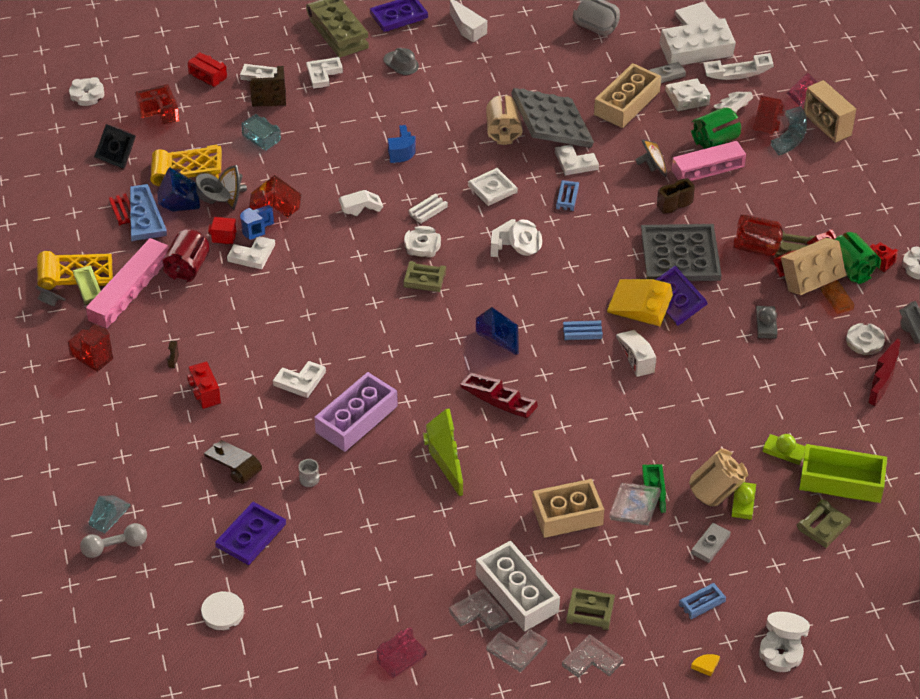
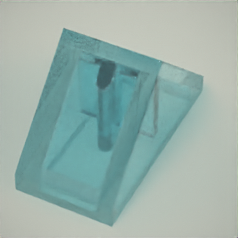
M115 495L99 496L90 517L89 525L106 533L131 507L130 503Z

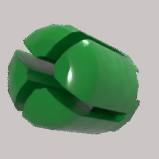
M723 107L696 118L692 121L694 122V129L691 130L693 140L696 145L700 144L704 149L733 141L741 134L740 122L728 125L714 132L712 129L739 117L731 108Z
M846 232L836 237L835 240L840 243L847 278L857 284L870 280L872 278L870 275L877 267L878 269L880 268V257L857 233Z

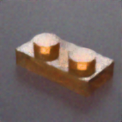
M838 280L820 287L821 292L837 314L854 310L855 304Z

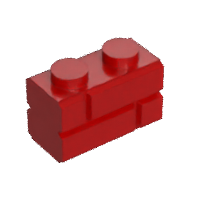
M199 52L195 58L193 57L187 63L190 75L213 87H216L227 78L226 65L223 62L214 60L209 55Z

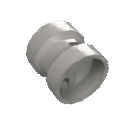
M313 459L301 461L298 467L300 483L305 487L317 485L320 479L318 463Z

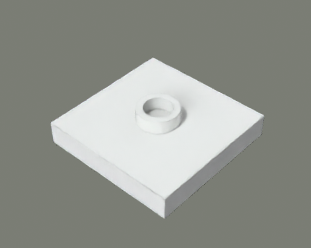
M498 168L468 181V186L488 206L518 191V188Z

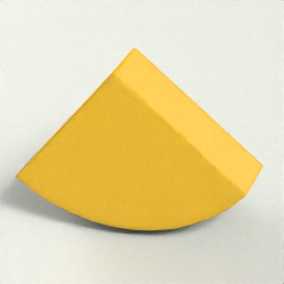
M714 654L702 655L693 661L691 669L712 676L720 656Z

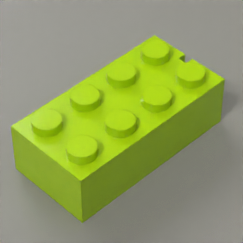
M806 444L799 490L881 503L885 485L887 457Z

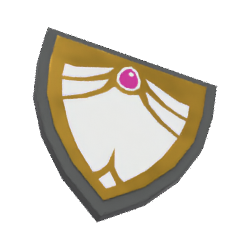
M641 140L647 153L638 157L636 163L640 165L646 161L651 172L658 169L664 177H667L666 164L658 144L652 141Z
M237 165L228 167L219 177L220 182L230 193V199L226 202L233 210H235L239 192H246L247 190L246 185H240L243 176L239 174Z

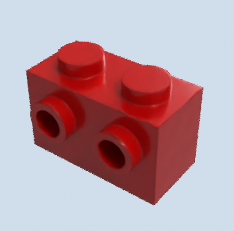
M208 362L189 366L187 380L189 386L193 387L194 397L196 400H199L202 409L221 404L220 389Z

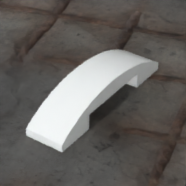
M770 53L754 55L753 61L721 65L720 60L704 62L706 75L722 80L748 78L774 67Z

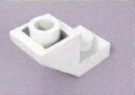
M366 190L345 195L338 199L342 211L358 216L364 207L378 212L383 208L379 196Z
M511 219L492 231L491 257H498V252L502 250L503 244L511 245L509 229L515 223V219Z

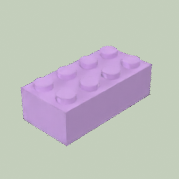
M367 372L315 416L316 433L346 452L398 406L397 390Z

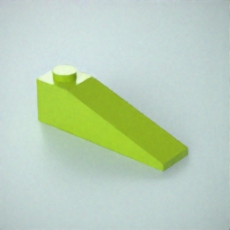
M445 409L426 424V433H423L424 445H428L429 453L457 494L462 496L463 479L457 455V444L454 441L453 421L450 409Z

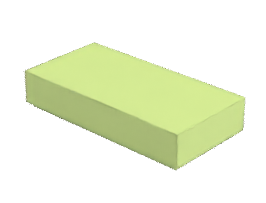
M91 265L73 270V275L85 305L90 304L101 292Z

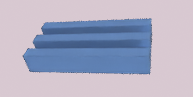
M561 181L556 209L563 207V210L570 208V211H574L579 182ZM568 185L565 202H561L564 187ZM572 186H575L571 203H568Z
M601 321L563 322L564 340L602 339Z
M712 583L679 600V606L684 607V612L689 614L690 619H693L726 602V596L715 583ZM715 591V592L712 593L711 595H709V596H707V597L705 596V595H707V594H709V593ZM699 599V601H697V602H695V603H693V604H691V605H688L689 603H691V602H693V601Z

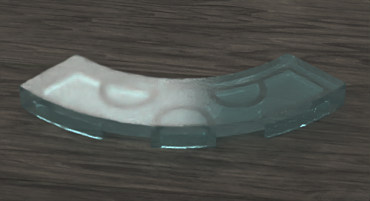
M801 106L786 110L785 116L789 122L788 131L780 137L771 140V146L778 155L785 154L794 149L805 136L807 118Z

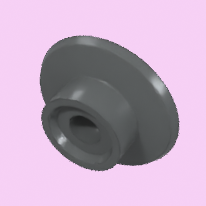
M35 285V288L40 291L37 299L55 307L58 300H66L51 291Z

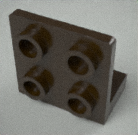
M277 66V73H274V77L250 78L253 107L286 105L284 66Z

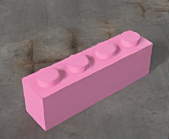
M737 141L673 157L672 172L678 180L688 178L690 181L743 168L745 166L746 153Z

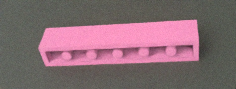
M149 238L86 307L88 321L104 328H108L111 323L115 322L119 314L127 308L129 303L138 296L139 292L148 285L149 281L164 266L162 259L169 248L168 245Z

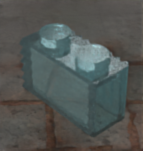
M255 114L241 124L243 137L245 136V138L255 143V145L257 144V146L265 151L281 141L280 128L269 123L265 117Z

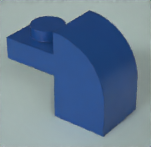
M406 125L399 126V137L388 138L390 163L404 162L415 155L416 136H411V132H407Z
M267 205L256 210L251 208L245 209L240 214L242 234L249 240L265 235V227L274 224L272 207Z

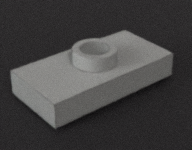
M679 62L649 70L661 76V83L686 76V71Z
M712 523L692 548L691 554L710 563L728 540L731 532Z

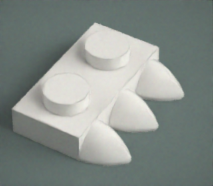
M733 92L728 94L729 98L722 99V103L714 105V108L718 110L727 107L737 113L738 109L746 106L747 102L753 99V95L751 92Z

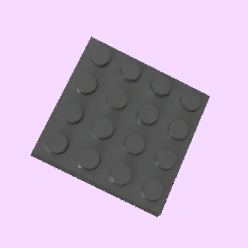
M513 88L511 95L532 138L590 148L593 146L594 141L571 98Z
M714 224L641 225L647 279L656 280L673 266H676L689 281H721L722 275Z

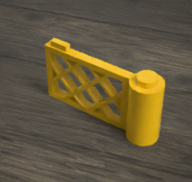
M210 145L207 148L171 153L162 149L155 150L152 153L151 161L152 184L164 186L169 180L197 177L203 173L210 175L221 174V146ZM211 153H217L212 158L208 156ZM196 155L199 156V157L196 158L195 160L191 159V157H193V156H196ZM174 158H182L178 162L173 161ZM203 159L207 160L205 164H200ZM186 161L190 163L186 167L182 166ZM212 164L217 166V168L210 169L208 167ZM193 167H198L197 170L191 171ZM176 169L181 170L179 173H173Z
M43 251L37 255V284L46 290H51L56 285H77L73 272L70 269L74 266L79 269L91 265V267L95 266L98 268L94 272L98 285L106 286L113 279L112 254L55 255L50 251ZM102 260H108V262L103 266L98 263ZM81 261L89 262L85 266L80 264ZM60 262H69L70 264L65 267ZM104 272L109 277H100L98 275ZM65 273L70 275L69 278L60 279V277Z

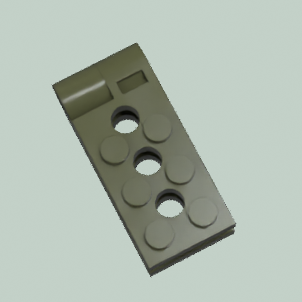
M318 0L306 4V11L310 22L339 58L369 48V43L366 40L368 38L367 30L343 0Z

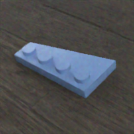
M148 184L130 186L131 241L167 236L166 227Z

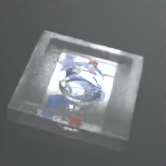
M621 482L609 514L610 520L649 526L661 493L660 488Z

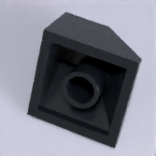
M106 124L94 157L125 169L136 135L119 127Z

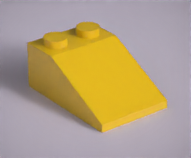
M620 279L607 313L660 327L673 296L671 284L654 279Z

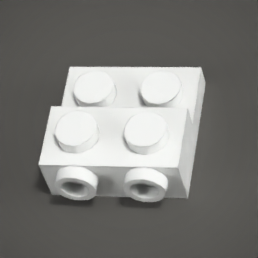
M698 79L672 83L665 87V91L677 111L706 106L710 103V93L705 84H700Z

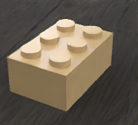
M823 80L807 87L803 114L836 143L852 135L856 108Z
M825 238L781 257L788 291L795 294H805L847 276L840 243L837 240Z
M592 479L533 491L532 507L544 538L603 525L604 508Z

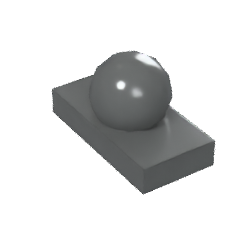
M912 301L899 310L902 316L900 325L904 331L910 332L914 343L917 344L920 343V308L916 301Z
M756 306L758 338H777V313L775 306Z

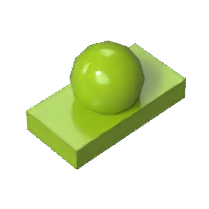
M770 434L763 447V452L801 465L806 446L797 444L795 438L790 434H782L779 437Z
M744 482L735 490L731 517L752 520L756 484Z

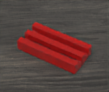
M123 194V197L117 195L116 199L109 197V202L118 224L130 223L131 218L128 217L122 203L125 202L131 216L130 201L127 194ZM117 203L119 204L121 212L124 216V220L121 219L120 214L117 210V207L115 205Z

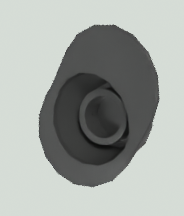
M397 48L395 51L387 53L383 58L385 64L399 74L410 75L419 68L414 53L407 48Z
M203 173L196 177V193L204 202L214 204L216 201L225 202L230 199L229 191L215 176Z

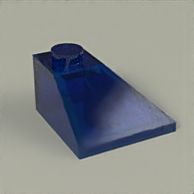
M169 167L157 192L158 204L172 212L199 209L200 201L196 193V182Z
M493 307L476 317V332L480 336L515 355L519 353V334L516 323Z

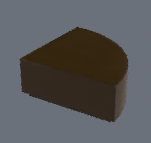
M170 341L168 347L170 356L167 359L168 368H175L179 356L177 341Z

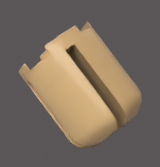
M501 95L490 100L486 107L488 136L497 141V144H512L513 140L517 139L519 135L521 137L522 134L520 111L511 96L505 95V114H502Z
M721 448L691 475L689 483L692 492L698 500L706 505L718 506L745 482V478L748 476L742 462L738 464L731 457L733 453L727 449Z

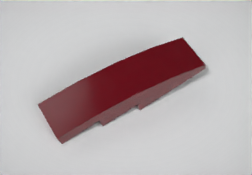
M898 338L877 361L876 374L874 375L868 402L873 406H876L883 397L892 380L901 340Z
M470 373L460 384L461 388L499 409L524 418H528L538 407L537 400L521 397L519 390L504 387L502 380Z

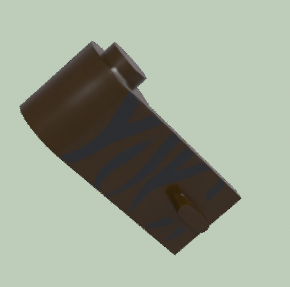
M223 440L214 443L213 447L204 453L206 457L230 468L231 478L236 483L244 484L262 470L260 461L254 455Z

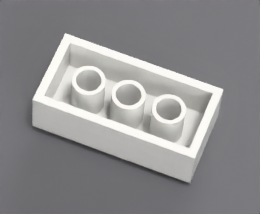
M725 18L662 29L659 42L668 64L679 62L681 65L733 56L736 44Z
M511 541L476 559V576L524 632L559 612L560 596Z

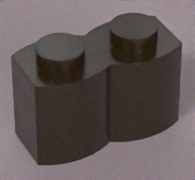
M688 178L676 181L674 184L662 186L658 190L657 207L663 214L674 212L678 208L691 205L694 201L695 185Z

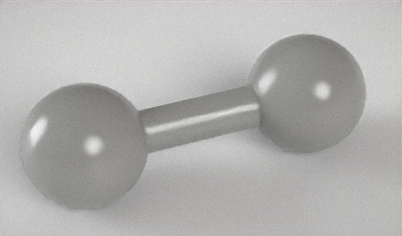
M133 523L126 527L124 534L101 539L97 535L90 534L82 539L80 549L86 557L95 558L107 546L126 542L130 546L137 547L146 541L147 531L143 525Z

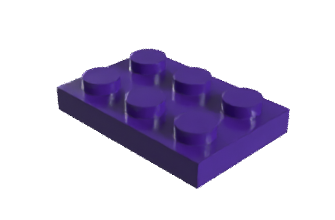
M395 0L370 8L371 16L383 32L428 18V12L418 0Z
M673 266L656 279L671 284L673 296L666 313L677 326L708 305L706 299L676 266Z
M252 502L215 541V546L243 563L250 565L286 525V519Z

